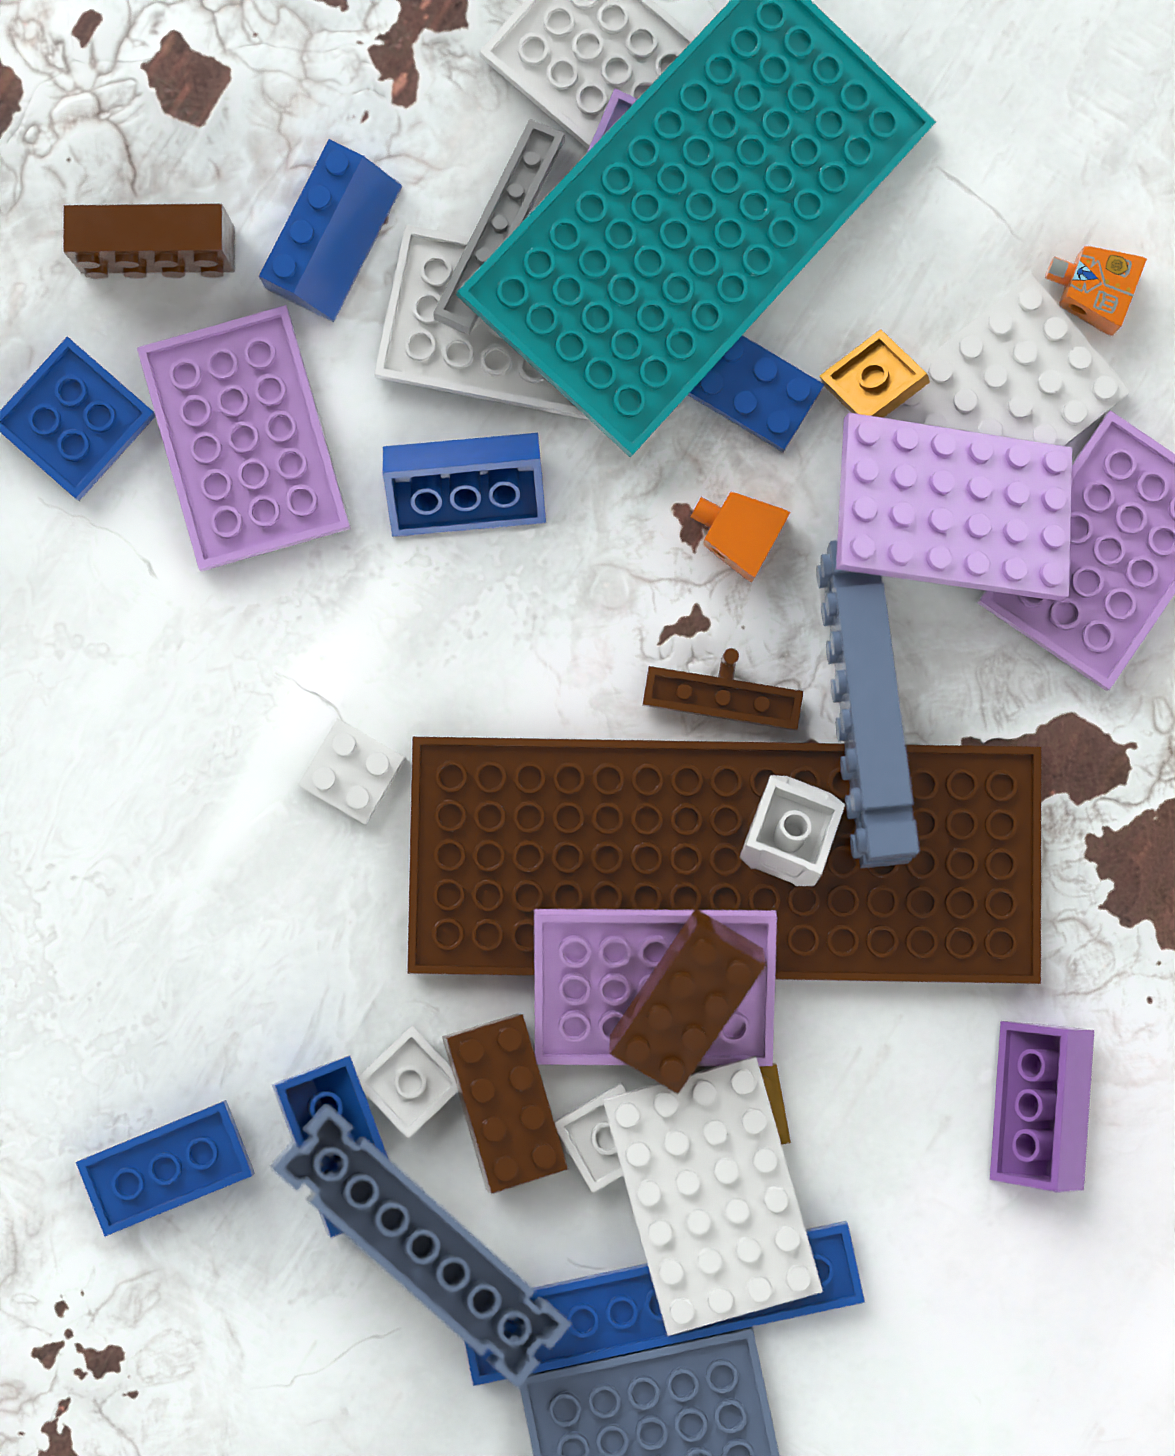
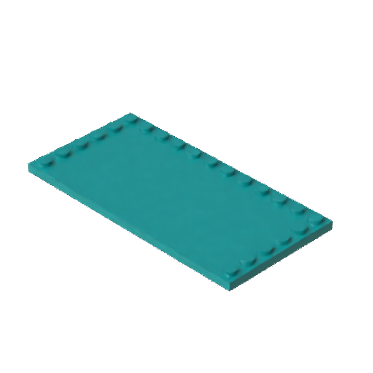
M730 0L457 291L456 296L624 453L631 457L932 128L936 121L811 0Z

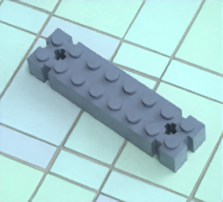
M838 540L830 541L827 554L821 555V565H817L816 574L819 589L825 588L826 593L825 603L821 604L823 626H830V641H826L828 664L835 665V679H831V695L833 703L839 702L840 717L836 718L835 723L838 741H844L845 756L840 758L841 774L843 780H849L850 795L845 796L846 813L848 819L856 821L857 828L855 829V834L850 835L851 853L853 859L859 858L860 868L908 864L912 857L919 853L916 823L913 820L912 813L913 800L884 583H882L881 575L836 569Z
M324 1104L303 1128L310 1135L300 1148L291 1141L269 1167L296 1191L303 1184L309 1187L312 1192L306 1198L307 1201L482 1356L489 1348L492 1353L486 1361L514 1386L519 1388L540 1363L532 1356L541 1344L551 1349L572 1323L544 1299L538 1297L534 1303L531 1302L529 1298L535 1292L532 1287L366 1138L360 1136L354 1143L346 1136L353 1127L329 1105ZM336 1153L339 1160L334 1161L339 1165L337 1170L332 1172L327 1169L321 1173L319 1169L320 1166H323L319 1162L324 1154L331 1157ZM508 1318L511 1320L518 1318V1320L514 1321L518 1327L513 1333L506 1330V1327L503 1326Z

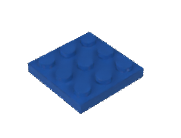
M67 336L0 410V433L75 499L80 501L156 415L147 405Z

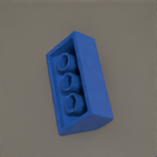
M328 139L259 274L265 289L334 322L402 189V185L365 156Z
M538 433L383 446L382 473L392 537L546 523Z
M350 1055L272 1084L292 1141L299 1148L310 1136L303 1128L320 1108L326 1104L353 1127L346 1136L354 1143L360 1136L366 1138L388 1158ZM336 1153L331 1157L325 1154L321 1157L319 1161L323 1164V1166L319 1167L321 1173L327 1169L332 1172L337 1170L339 1165L334 1161L339 1160ZM319 1211L326 1233L330 1238L343 1233Z

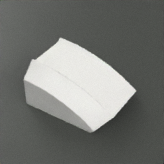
M770 775L740 858L751 869L761 870L789 881L795 886H814L822 875L845 804L831 793L788 776Z

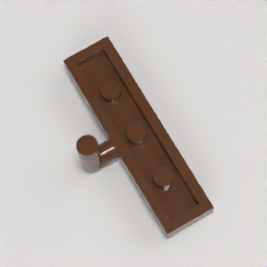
M729 648L721 657L718 677L649 666L642 706L796 731L798 730L804 691L734 680L739 653L736 649Z

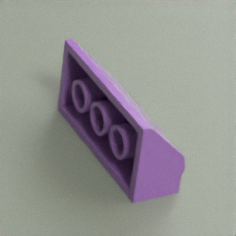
M1000 1022L990 1180L1053 1192L1084 1190L1094 1030L1057 1025Z

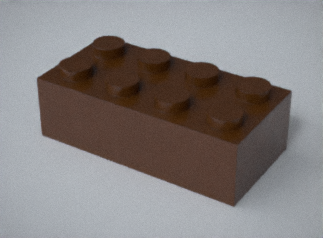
M222 203L64 205L63 252L81 274L92 279L107 278L108 273H123V276L135 279L145 278L147 273H162L164 277L182 278L185 277V273L201 272V275L204 277L218 278L224 276V272H235V227Z
M695 908L609 1035L610 1055L679 1094L766 968L764 949Z
M513 1014L442 1036L486 1190L493 1194L568 1170L523 1014Z

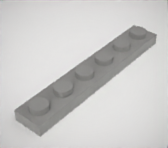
M529 119L433 313L434 320L470 335L479 316L456 296V293L529 215L564 143L565 133Z

